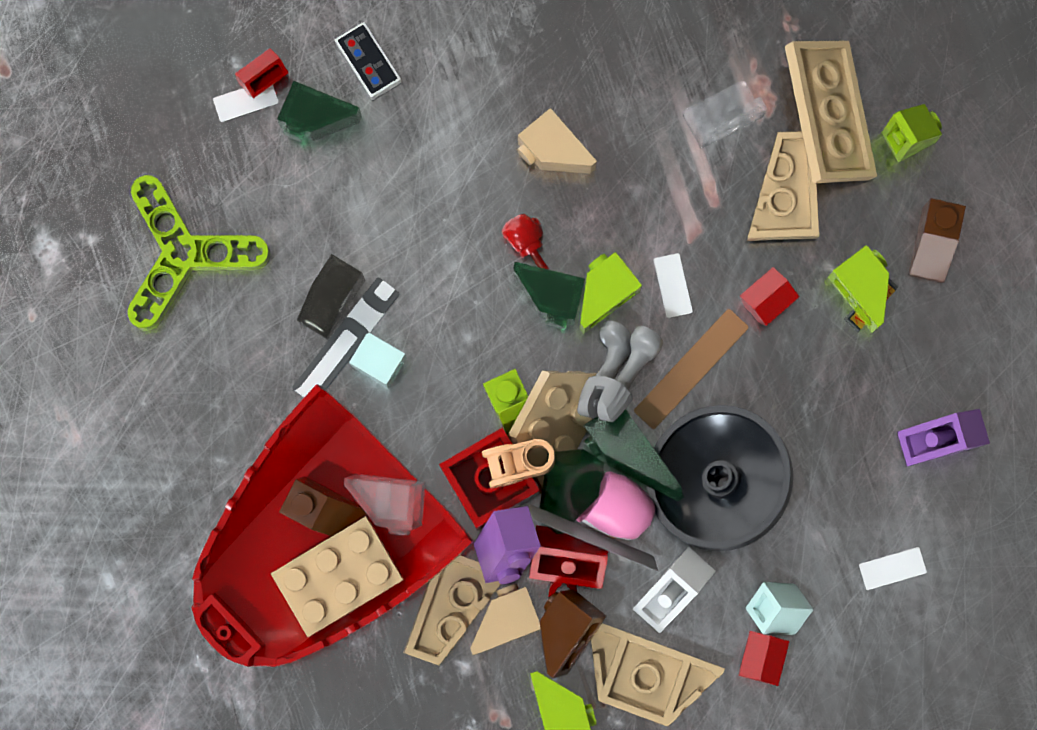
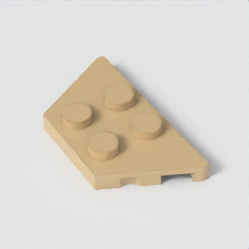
M542 371L508 434L513 444L533 439H542L552 446L556 459L554 467L549 473L535 477L539 485L540 494L550 499L593 418L580 416L577 408L586 381L589 377L596 376L597 373ZM543 448L533 449L528 456V462L535 467L545 465L549 459V453Z
M603 623L591 639L598 701L667 727L701 696L725 670V668Z

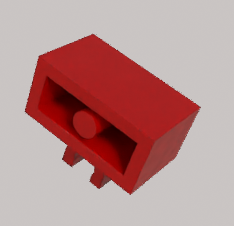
M536 525L535 530L541 546L530 562L529 578L550 581L548 597L554 594L557 588L562 586V583L567 584L570 590L574 589L575 591H577V585L602 589L608 560L607 550L552 527Z

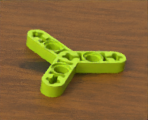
M144 175L137 178L131 186L132 198L162 250L128 307V318L138 329L149 331L155 329L161 323L192 270H259L269 262L270 249L265 241L258 236L191 235L166 189L157 178L151 175ZM145 185H149L152 189L157 187L153 191V195L160 206L155 209L146 197L140 198L144 194L143 187ZM165 213L173 215L175 225L170 231L161 232L157 230L156 220L160 215ZM177 236L185 249L191 247V250L187 252L189 257L187 260L182 261L179 257L174 259L173 256L178 251L170 239ZM214 244H223L227 247V256L221 262H213L208 257L209 249ZM233 244H238L237 248L239 251H250L253 244H256L257 248L263 251L262 255L256 256V261L251 262L247 255H237L238 262H233L235 257ZM161 274H168L173 278L172 288L165 293L157 292L154 287L155 279ZM149 291L157 299L163 300V303L159 305L154 301L150 307L153 318L151 320L145 318L142 322H139L140 315L137 314V310L140 307L146 309L152 301L149 297H146Z

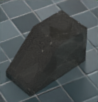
M331 254L312 283L297 321L328 340L366 281L363 273Z

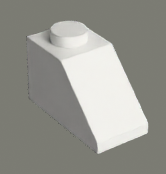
M688 547L635 605L633 610L658 633H661L700 592L716 571Z

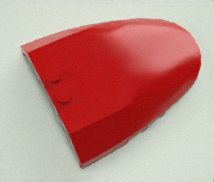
M316 384L268 439L263 451L253 465L245 472L244 478L234 495L227 501L225 510L216 527L211 531L196 564L192 578L194 581V593L191 608L202 636L219 654L234 663L247 667H277L292 663L317 652L386 614L443 571L474 540L453 514L347 407L324 387ZM304 476L368 510L366 517L369 518L404 578V581L311 637L306 636L271 575L272 572L332 537L311 530L279 512L295 480Z

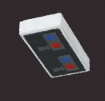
M365 22L334 39L335 44L371 100L376 99L402 83L399 75Z

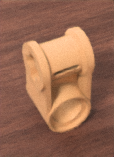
M542 439L501 445L482 451L483 458L488 460L492 480L489 482L490 488L503 487L521 482L524 479L544 475L552 470L556 462L552 446ZM535 448H543L549 453L548 462L541 467L532 466L528 462L529 453ZM501 458H502L503 465H504V469H505V473H504V474L502 473V469H501V465H500V459H501Z

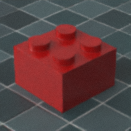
M503 427L439 464L477 531L485 526L493 511L517 508L540 494V490L533 478L524 479L521 482L503 487L490 488L489 482L492 480L488 460L483 458L482 451L501 445L512 444ZM501 458V459H500V465H501L502 473L504 474V473H505V469H504L503 461H502V458Z

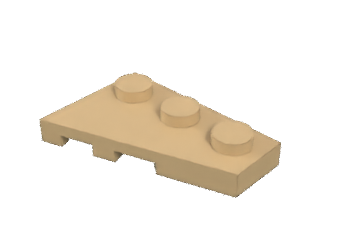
M802 131L777 133L746 241L816 239L819 237L817 184L812 182Z
M461 555L458 556L443 571L428 582L403 653L440 665L465 633L473 619L485 607L490 597L500 586L499 581L485 583L480 563Z

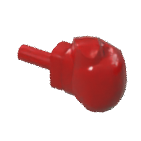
M520 214L507 221L502 228L503 237L510 242L517 253L519 252L521 258L530 255L541 273L548 270V266L537 251L543 245L539 239L543 235V229L539 220L531 218L526 214Z

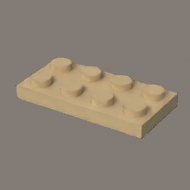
M793 41L787 44L785 51L812 182L867 181L877 177L849 41Z

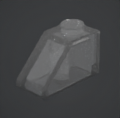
M360 474L345 478L344 486L376 526L388 527V533L396 535H409L410 530L422 526L426 482Z

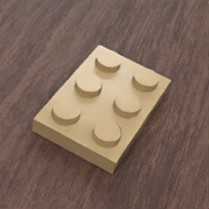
M366 516L271 573L307 637H311L404 581L396 564Z

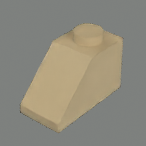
M551 108L518 134V144L520 147L517 151L529 165L535 163L540 170L591 174L596 170V159Z
M517 583L496 591L498 598L491 600L470 649L473 655L541 630L539 619L526 587L519 589Z

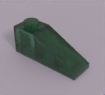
M626 409L614 422L600 420L597 416L584 425L588 435L584 442L595 458L601 455L608 466L676 501L684 498L680 484Z

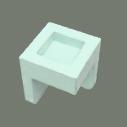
M367 333L349 364L353 369L389 389L406 362L407 357L405 353L371 333Z
M763 582L746 606V610L761 632L769 635H795L814 610L797 585L793 583Z

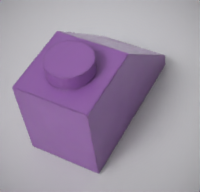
M980 409L954 413L897 432L907 466L990 444Z

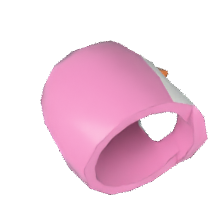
M609 471L599 479L588 497L580 503L574 513L579 523L593 528L612 539L633 540L651 526L655 514V504L637 483L626 476Z

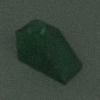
M293 81L277 121L280 127L284 129L282 133L289 138L297 141H302L303 138L315 141L358 124L362 115L360 108Z
M515 262L513 275L538 316L546 319L545 324L561 329H566L567 324L574 326L585 278Z
M585 449L554 452L556 459L554 467L549 473L544 474L540 509L575 522L599 497L600 485L604 475V462ZM547 526L549 529H551L552 531H554L556 534H562V533H564V532H561V531H559V530H557V529H554V528H552V527Z

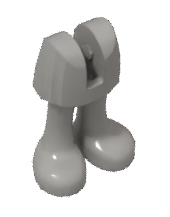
M608 320L604 322L600 329V339L608 348L606 360L596 376L589 377L580 395L577 411L580 416L589 418L598 416L600 420L614 422L633 400L628 390L645 364L660 353L663 340L659 334L648 327L638 326L631 335L627 328L620 323ZM629 358L628 361H627V363H626V365H625V367H624V369H623L622 372L619 374V376L615 379V377H616V375H617L619 369H620L621 366L624 364V362L626 361V359Z

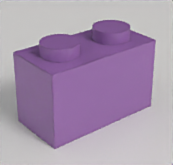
M528 506L493 511L475 540L474 547L485 583L499 581L500 584H509L515 582L520 578L541 545Z

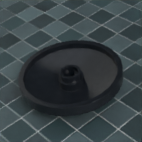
M708 406L682 416L661 435L649 459L646 478L647 491L655 504L656 516L665 528L678 539L703 550L729 551L742 548L766 535L780 520L791 497L793 467L785 443L776 430L762 417L735 406ZM723 477H728V481H725L723 486L719 487V480Z

